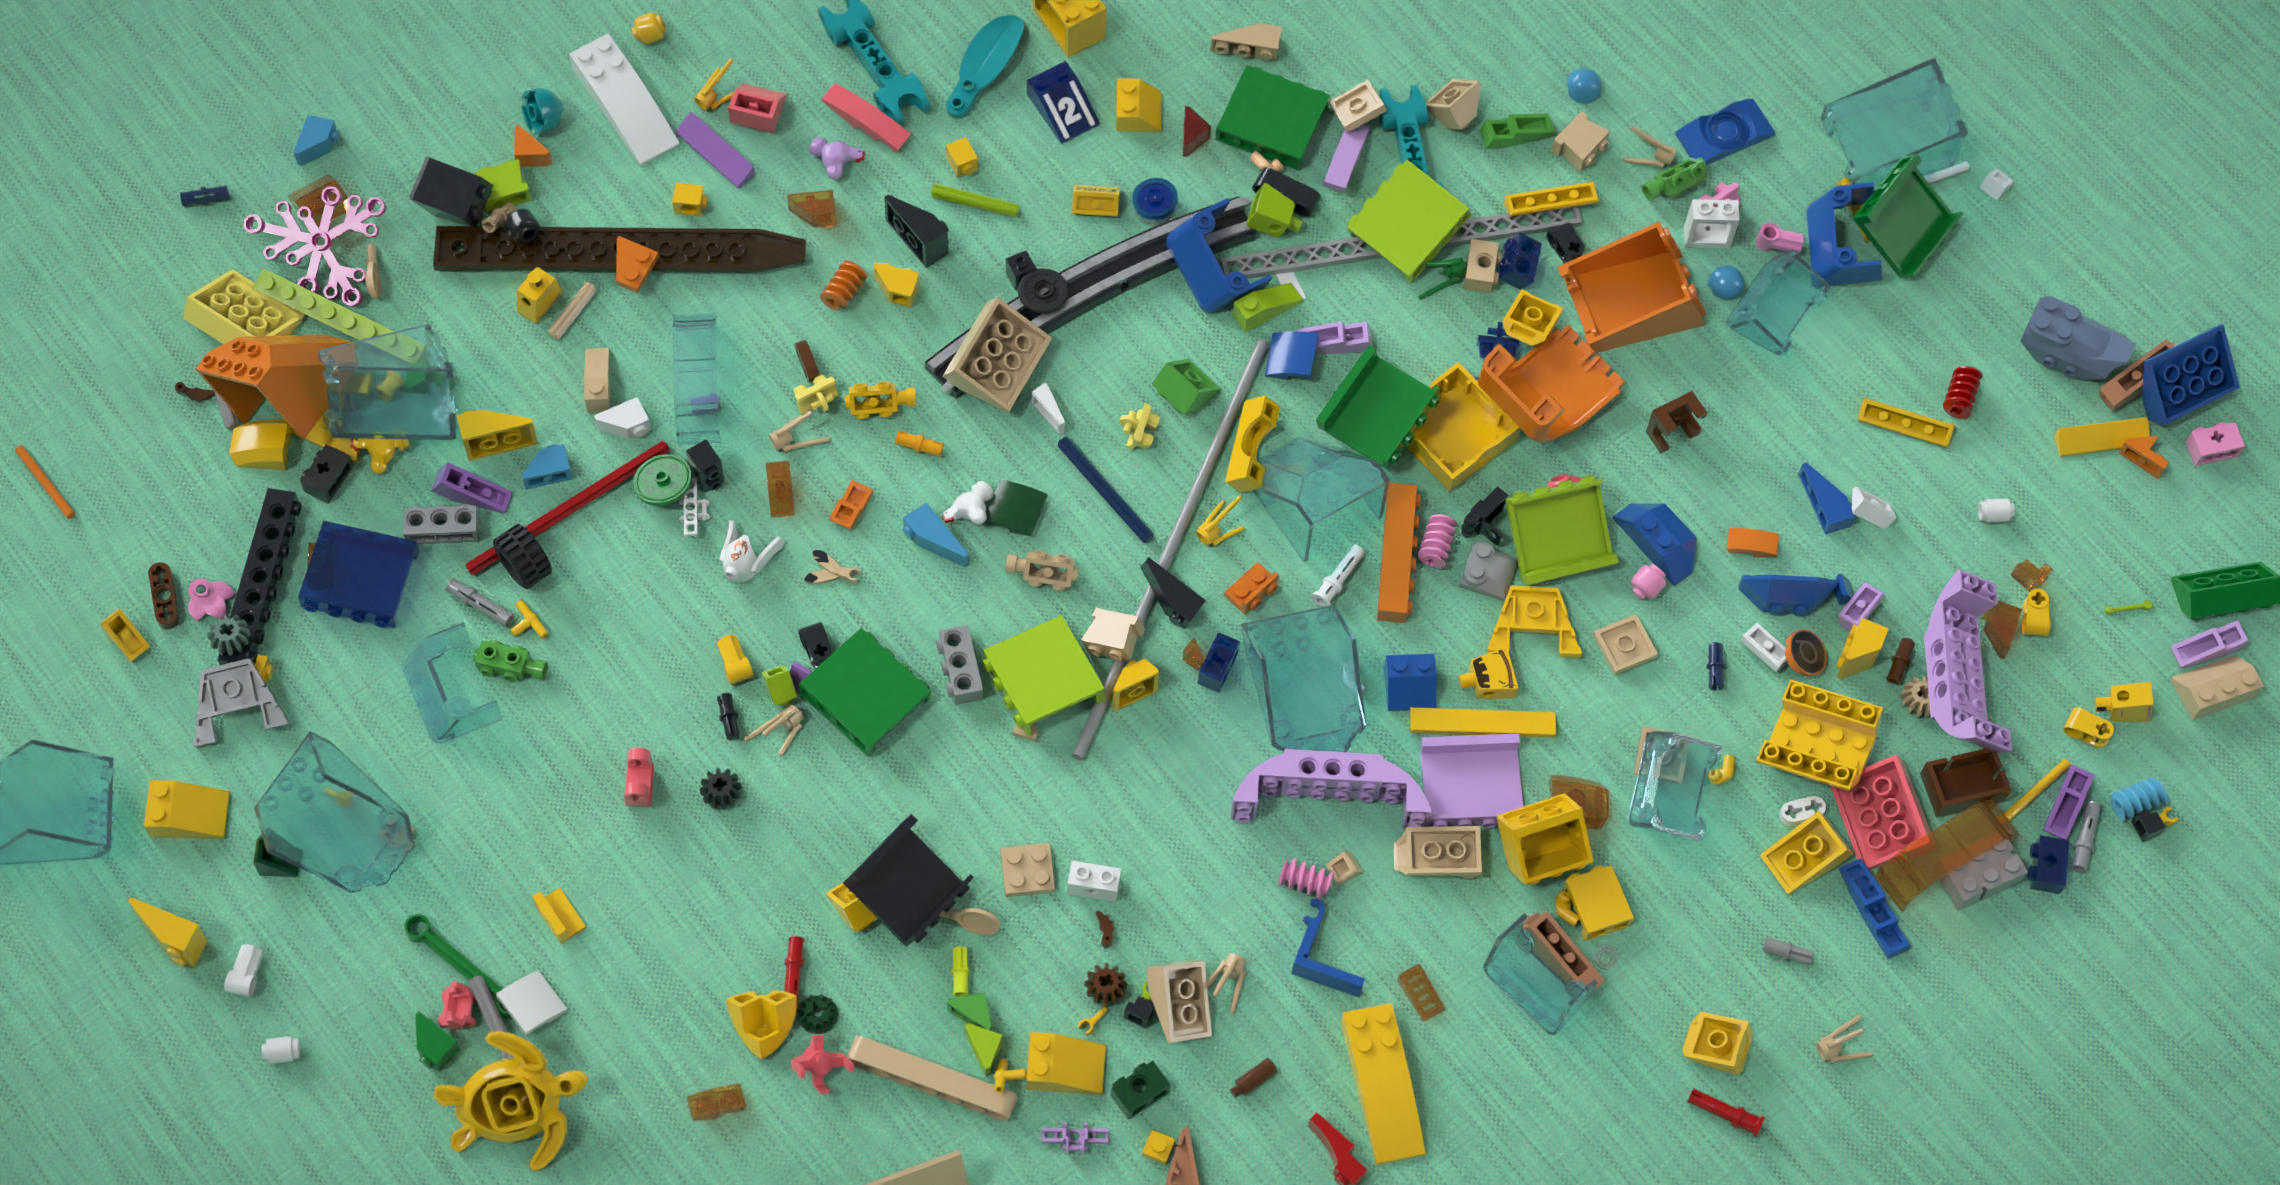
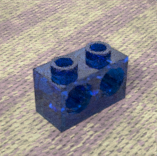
M1521 232L1509 237L1504 243L1503 249L1505 251L1503 259L1499 264L1500 273L1498 279L1519 290L1532 284L1536 274L1542 243Z
M1218 632L1199 670L1197 684L1220 693L1239 654L1240 641Z

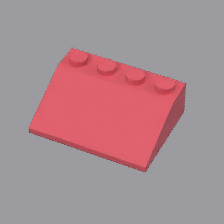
M1897 754L1865 767L1859 783L1851 791L1831 786L1857 860L1861 858L1868 870L1914 859L1937 850L1905 762Z

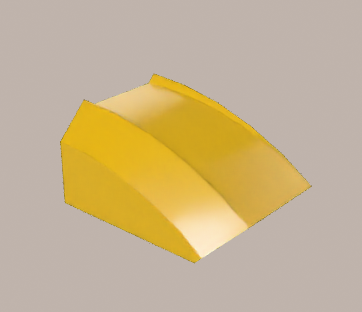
M1521 289L1502 321L1506 334L1531 346L1543 342L1550 336L1558 324L1563 307L1549 303Z
M268 419L248 422L234 428L229 451L234 464L237 467L286 470L290 437H292L290 432L291 426L285 419Z
M1699 1012L1690 1024L1682 1048L1684 1057L1717 1070L1739 1075L1743 1071L1747 1054L1752 1044L1753 1029L1749 1021Z

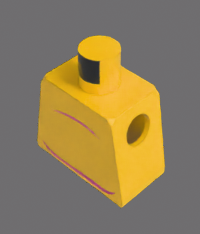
M535 268L528 274L526 280L517 290V312L537 324L563 293L557 280L542 269Z
M2151 682L2112 686L2109 697H2095L2096 712L2109 711L2110 721L2149 722L2153 708Z

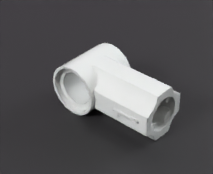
M249 944L241 945L234 968L226 976L225 992L246 997L253 995L257 982L256 973L264 953L262 949Z

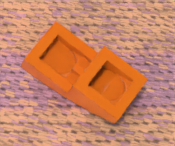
M851 480L842 499L839 498L829 520L851 530L868 504L874 492L873 489Z
M1729 528L1727 551L1728 553H1752L1754 557H1777L1780 536L1774 532L1758 529Z

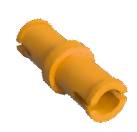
M898 430L895 439V445L914 449L916 453L921 451L938 457L941 456L944 446L943 442H937L924 438V435L919 434V436L901 430Z

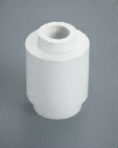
M2008 498L1985 499L1984 502L1978 503V517L1980 521H1985L1986 523L2009 522L2010 518L2014 517V504L2010 503Z
M292 1036L266 1039V1044H262L263 1060L268 1059L269 1064L294 1062V1059L300 1058L299 1038L292 1039Z

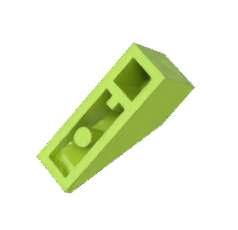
M1292 283L1282 284L1254 291L1234 302L1233 316L1246 333L1297 306L1304 299Z

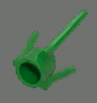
M1463 258L1428 262L1425 268L1443 267L1445 276H1450L1451 279L1419 295L1418 298L1421 300L1452 283L1460 282V276L1466 275V266Z

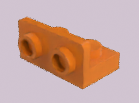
M1257 562L1224 592V597L1245 615L1250 609L1252 611L1261 604L1263 597L1267 594L1271 595L1276 591L1279 586V575L1276 572L1273 574L1269 573Z

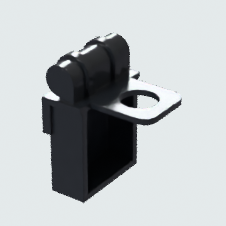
M1497 486L1483 501L1480 499L1464 518L1461 527L1462 535L1469 538L1475 532L1478 534L1482 533L1493 544L1499 545L1502 535L1490 523L1503 511L1508 494ZM1486 529L1491 530L1496 538L1490 536Z

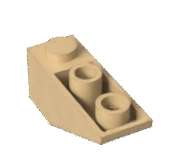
M1259 23L1213 35L1210 51L1220 54H1234L1240 57L1259 58L1264 61H1277L1282 27Z

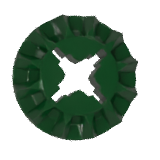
M822 994L810 995L806 1000H802L798 1009L800 1025L803 1029L813 1034L829 1031L835 1025L838 1018L837 1006L831 998L825 997ZM815 1005L819 1011H825L821 1013L822 1022H819L816 1016H811L814 1013Z

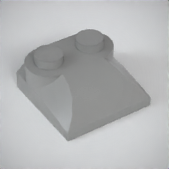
M1487 542L1474 543L1463 573L1460 588L1505 601L1518 563L1517 558L1495 550Z

